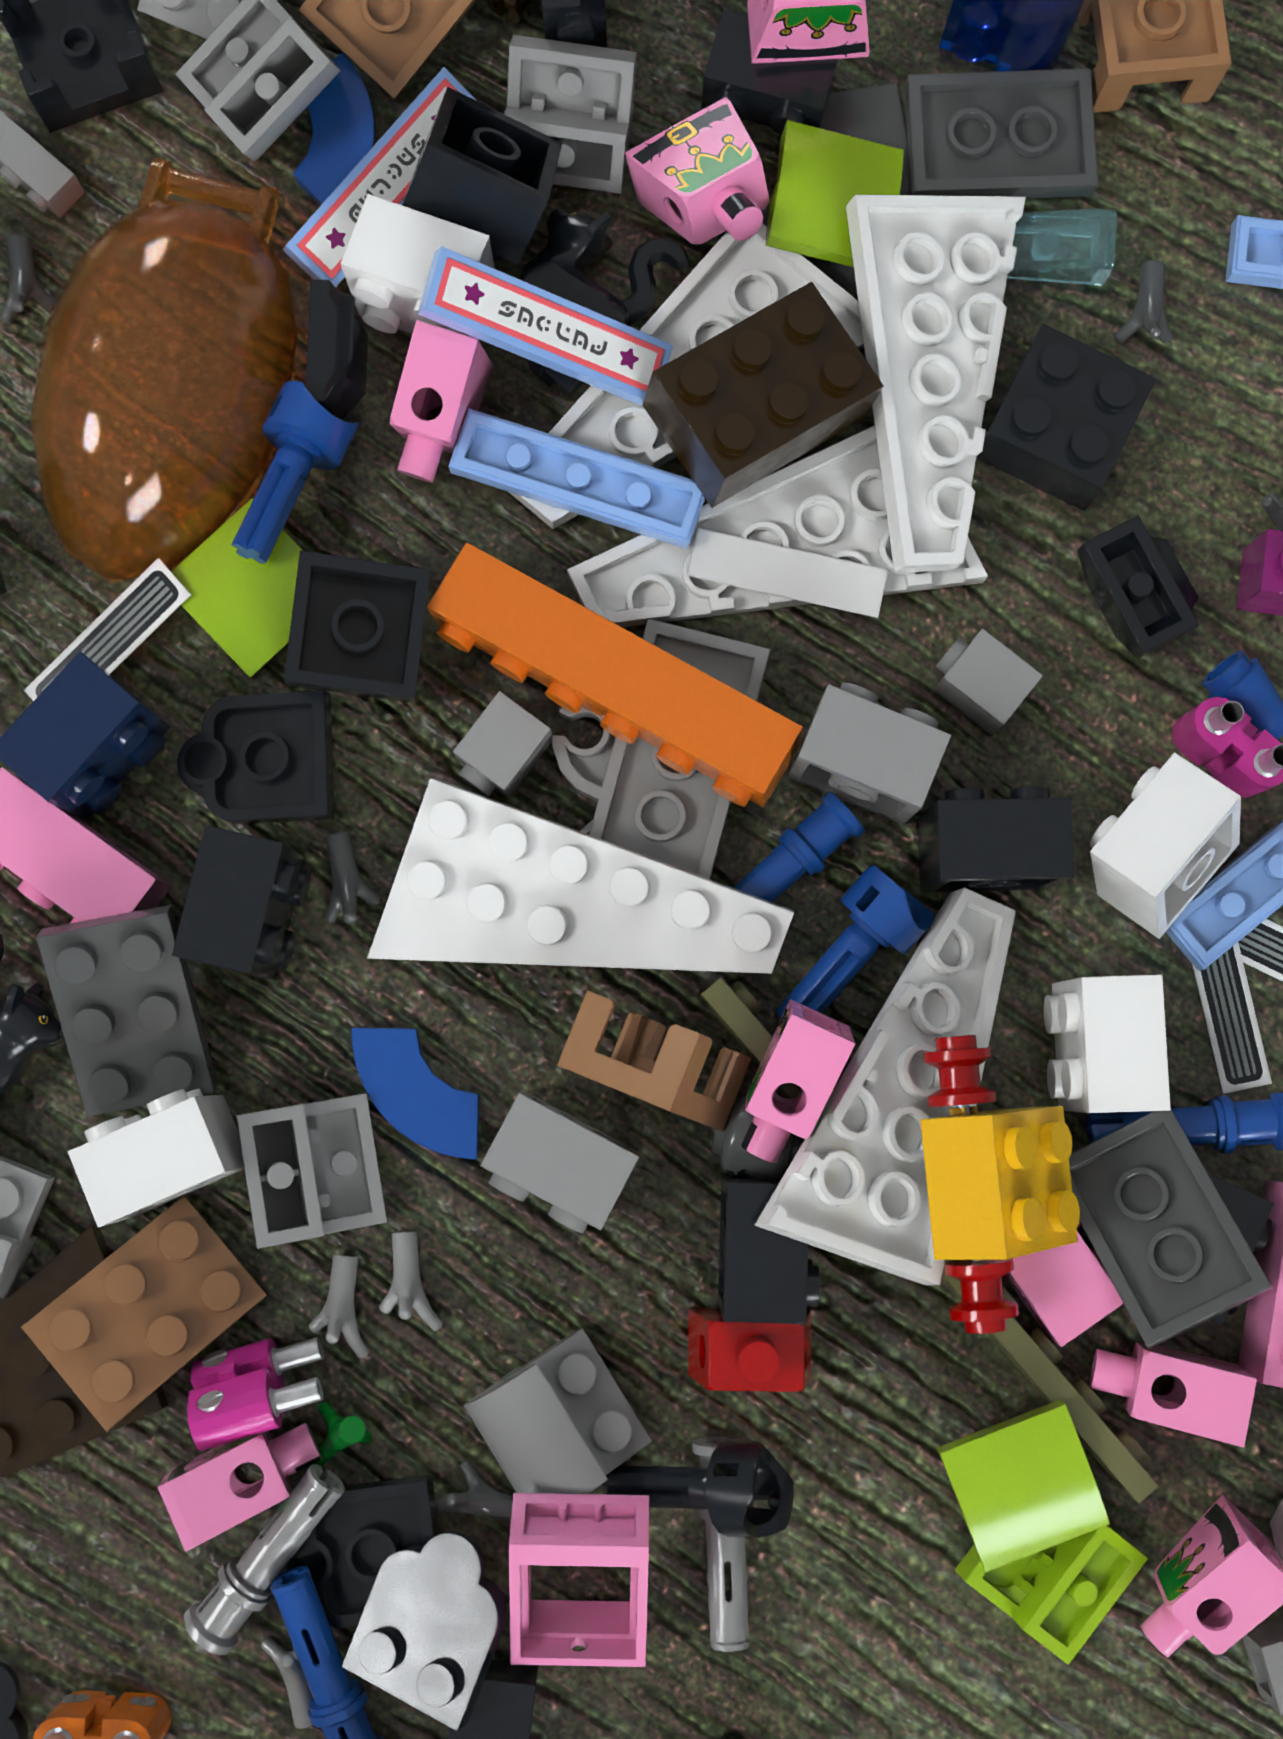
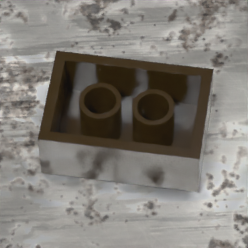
M810 282L654 370L642 406L711 508L863 420L884 385L813 282Z

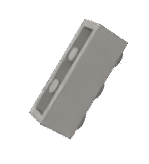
M0 110V175L15 189L19 185L28 191L26 197L41 212L44 213L49 209L60 219L85 193V190L74 173Z

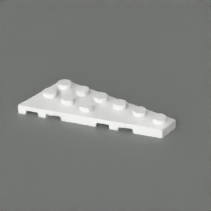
M855 195L846 205L866 361L884 385L872 408L894 573L953 570L964 562L975 491L971 486L976 456L983 450L986 429L981 428L986 401L992 397L1007 310L1003 303L1007 275L1014 268L1017 247L1013 246L1016 222L1023 215L1026 197Z
M762 223L756 234L746 240H735L726 232L639 331L672 344L670 362L806 284L813 282L860 350L864 347L859 302L801 254L765 246L767 226ZM592 385L548 433L655 468H659L677 457L643 406ZM510 493L552 529L579 515Z
M875 426L762 478L711 508L709 503L704 505L689 550L640 535L567 569L568 578L582 606L620 627L646 625L648 619L671 622L812 604L687 576L698 528L887 569L888 574L883 595L984 583L988 577L969 538H967L964 562L953 570L894 573Z
M430 778L367 959L772 974L794 915V910L440 779Z
M966 888L949 893L829 1097L810 1137L802 1143L755 1226L922 1285H940L945 1260H934L920 1119L950 1116L949 1108H956V1105L928 1107L927 1097L940 1089L938 1068L925 1064L923 1053L936 1052L935 1038L976 1035L977 1048L989 1046L1016 910ZM985 1062L979 1065L980 1081L982 1080Z

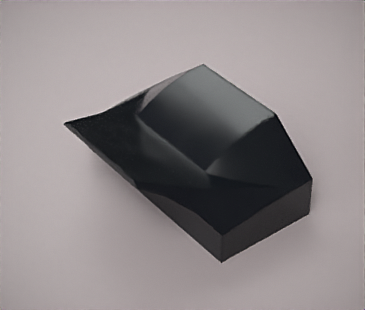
M310 279L306 388L321 406L332 415L343 420L366 394L368 334L354 316L355 298L352 295L340 292L330 280Z
M1139 515L1086 541L1077 550L1086 584L1112 632L1137 659L1199 626L1192 613L1193 606L1199 598L1168 541L1150 536Z

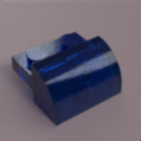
M953 0L939 48L951 51L965 61H984L996 65L994 72L1053 70L1061 58L1085 0Z

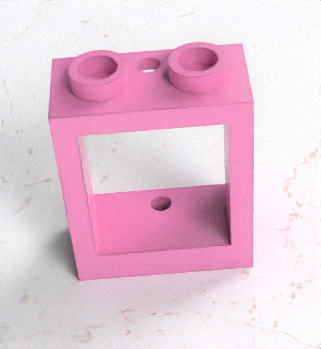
M513 1493L509 1536L511 1665L646 1667L649 1495ZM531 1565L630 1567V1601L531 1600ZM583 1646L585 1650L577 1652L572 1650V1648Z

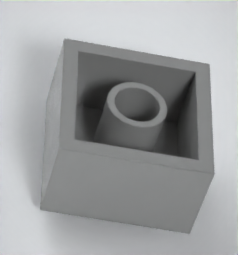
M842 683L839 689L828 684L814 711L787 777L821 792H832L838 799L903 825L922 808L951 734L937 729L939 722L926 713L911 708H903L901 713H897L876 704L878 696L863 687L851 683Z
M521 1092L515 1099L480 1166L493 1172L488 1183L494 1188L522 1202L528 1197L529 1193L534 1194L552 1204L548 1216L566 1227L583 1234L588 1224L599 1230L602 1229L639 1159V1151L528 1092Z

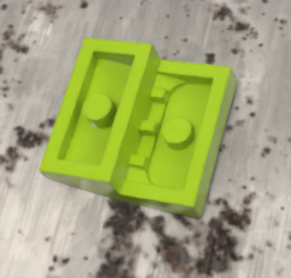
M787 120L780 138L777 181L769 202L765 246L854 267L846 205L855 195H900L904 150Z
M253 498L246 502L171 571L191 594L181 606L250 678L289 642L300 550L303 551L282 529L265 564H260L252 558L245 559L236 553L237 548L231 544L252 504Z
M1061 1399L937 1447L985 1572L1110 1524L1067 1406Z
M1106 1525L988 1572H985L975 1545H973L955 1568V1571L967 1584L1008 1614L1022 1630L1069 1665L1148 1558L1109 1525Z

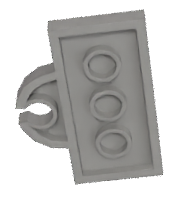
M652 619L647 620L643 635L644 640L751 699L758 701L770 656V649ZM563 707L559 710L560 716L571 722L586 717L594 718L601 723L603 719L584 707H581L578 713H573ZM603 729V736L597 745L589 749H579L573 746L565 736L552 735L553 750L563 776L578 793L598 802L589 835L711 879L731 801L712 789L715 780L695 769H692L689 775L675 771L655 756L659 750L658 748L638 737L633 744H629Z

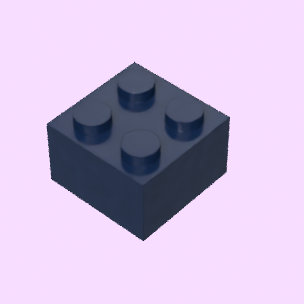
M79 651L0 737V760L47 802L86 820L92 813L100 814L112 805L122 790V786L119 783L136 765L138 767L146 765L159 753L165 742L162 736L171 726L115 677Z

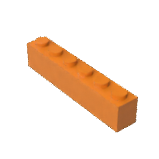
M467 542L427 605V609L439 626L436 631L437 635L450 645L469 653L472 646L477 647L493 656L490 664L502 674L520 683H523L528 676L548 687L545 695L559 706L573 713H578L581 707L588 709L603 718L600 726L616 738L629 744H633L637 737L659 749L655 756L665 765L684 775H689L692 769L701 772L715 780L712 785L714 791L739 806L745 807L748 801L751 800L764 808L802 743L803 727Z

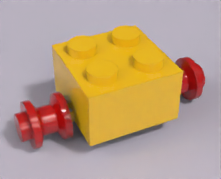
M976 1035L935 1038L936 1052L923 1053L924 1063L938 1068L940 1089L927 1097L928 1107L956 1105V1108H949L950 1116L920 1119L934 1260H954L944 1263L945 1274L960 1280L962 1301L949 1308L950 1320L964 1322L965 1332L970 1334L1002 1332L1007 1330L1006 1319L1019 1315L1018 1303L1003 1298L1001 1277L1014 1270L1013 1258L1078 1242L1077 1227L1080 1220V1207L1077 1197L1072 1192L1069 1158L1072 1153V1136L1069 1127L1065 1123L1063 1106L998 1109L978 1112L977 1106H969V1104L996 1102V1092L981 1086L979 1065L992 1057L991 1047L977 1048Z

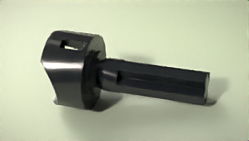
M725 1441L719 1443L711 1455L708 1467L618 1466L606 1475L608 1480L602 1484L607 1489L606 1495H649V1508L708 1509L711 1522L718 1533L727 1537L759 1538L776 1534L787 1527L793 1509V1479L759 1441ZM755 1500H768L770 1509L753 1507V1502Z

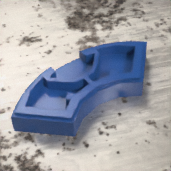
M343 52L333 60L341 71L306 108L311 117L313 134L306 157L293 172L296 183L319 207L375 145L376 124L367 89L358 71Z
M351 1028L352 1048L359 1077L368 1096L384 1118L400 1133L427 1149L458 1158L478 1159L480 1094L455 1089L435 1075L422 1054L418 1029Z

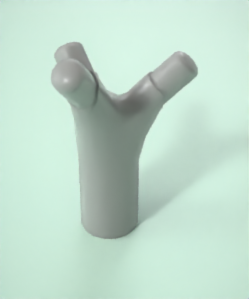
M417 1232L392 1233L393 1281L388 1294L379 1305V1309L381 1312L389 1314L398 1303L399 1317L406 1320L412 1316L413 1307L419 1317L433 1331H437L442 1327L443 1322L432 1310L424 1292L419 1271Z
M333 1255L327 1301L320 1314L309 1324V1329L317 1334L328 1325L326 1340L331 1344L339 1341L340 1332L342 1331L347 1343L353 1349L356 1356L362 1359L368 1355L369 1350L360 1337L354 1306L359 1257Z
M272 1637L265 1638L261 1648L273 1659L283 1677L295 1728L303 1729L313 1726L308 1715L309 1702L313 1696L294 1650L286 1651Z

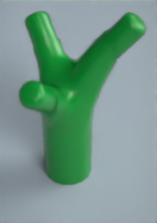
M322 1402L318 1406V1411L327 1426V1435L319 1449L322 1460L314 1464L322 1467L327 1460L340 1450L355 1443L368 1444L372 1440L371 1432L366 1430L363 1420L359 1417L348 1416L343 1418L335 1412L328 1402Z

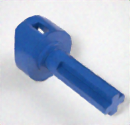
M287 381L283 384L262 425L264 436L278 450L231 544L237 548V554L245 559L252 558L260 564L267 562L312 467L322 470L337 469L359 427V422H345L328 412L316 401L301 381Z
M877 866L868 867L840 898V901L852 911L849 917L855 922L842 932L832 946L776 1009L777 1016L780 1019L782 1018L790 999L823 1013L876 953L879 944H882L887 949L892 945L899 952L906 955L930 927L934 914L907 890L898 886Z

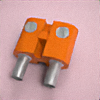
M75 1691L63 1697V1700L34 1732L33 1739H163L170 1728L172 1720L171 1710L165 1700L151 1693L124 1692L116 1701V1695H107L108 1691Z

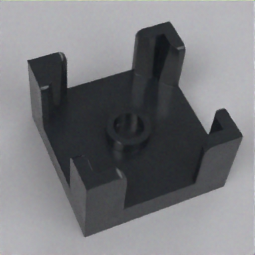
M0 0V20L12 38L23 69L18 70L26 94L50 133L164 92L129 0H38L32 3L30 0Z

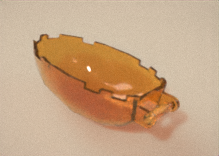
M155 158L150 166L138 208L113 221L74 264L44 327L30 420L41 497L66 552L111 583L124 582L125 578L139 577L157 558H160L166 567L172 571L228 519L237 506L241 508L257 488L272 454L274 446L264 436L262 425L283 384L287 381H294L296 371L294 359L298 340L296 315L291 298L289 278L274 251L268 246L279 207V191L277 188L264 185L259 191L174 169L170 161ZM169 194L252 216L248 224L195 202L167 199Z

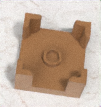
M1075 0L1079 26H1085L1089 22L1091 15L1093 16L1098 61L1091 74L1093 113L1116 111L1122 108L1133 85L1183 80L1190 81L1180 97L1182 104L1209 102L1232 64L1223 0Z
M587 990L557 1066L672 1113L723 1131L751 1058L725 1047L722 1048L702 1095L695 1092L694 1089L710 1051L712 1039L677 1024L671 1025L667 1029L666 1025L635 1012L628 1014L611 1058L597 1053L614 1011L615 1001Z

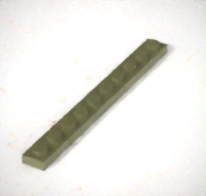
M720 977L699 998L754 1062L760 1066L773 1037L755 1017L762 1010V1007L740 981L737 980L729 987ZM784 1083L778 1087V1090L786 1099H792L799 1095L801 1087L794 1083ZM944 1265L941 1280L959 1301H962L960 1280L946 1275ZM1002 1286L1003 1298L1017 1303ZM1013 1317L1006 1319L1007 1330L988 1333L1048 1404L1060 1399L1066 1404L1080 1442L1126 1494L1140 1504L1159 1487L1144 1470V1467L1152 1461L1148 1454L1126 1430L1123 1429L1116 1436L1099 1417L1107 1410V1407L1082 1379L1079 1378L1075 1383L1070 1384L1055 1366L1063 1359V1356L1038 1328L1027 1334Z

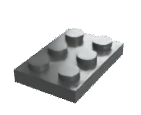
M1090 68L908 74L905 83V105L911 195L1026 198L1093 196L1098 186Z
M172 904L43 928L36 936L87 1117L147 1106L148 1103L181 1089L189 1092L200 1088L202 1095L215 1092L218 1082L186 959L172 956L178 933Z
M1172 1109L1171 1111H1154L1071 1154L1069 1164L1072 1192L1077 1197L1080 1207L1079 1221L1147 1348H1152L1273 1289Z

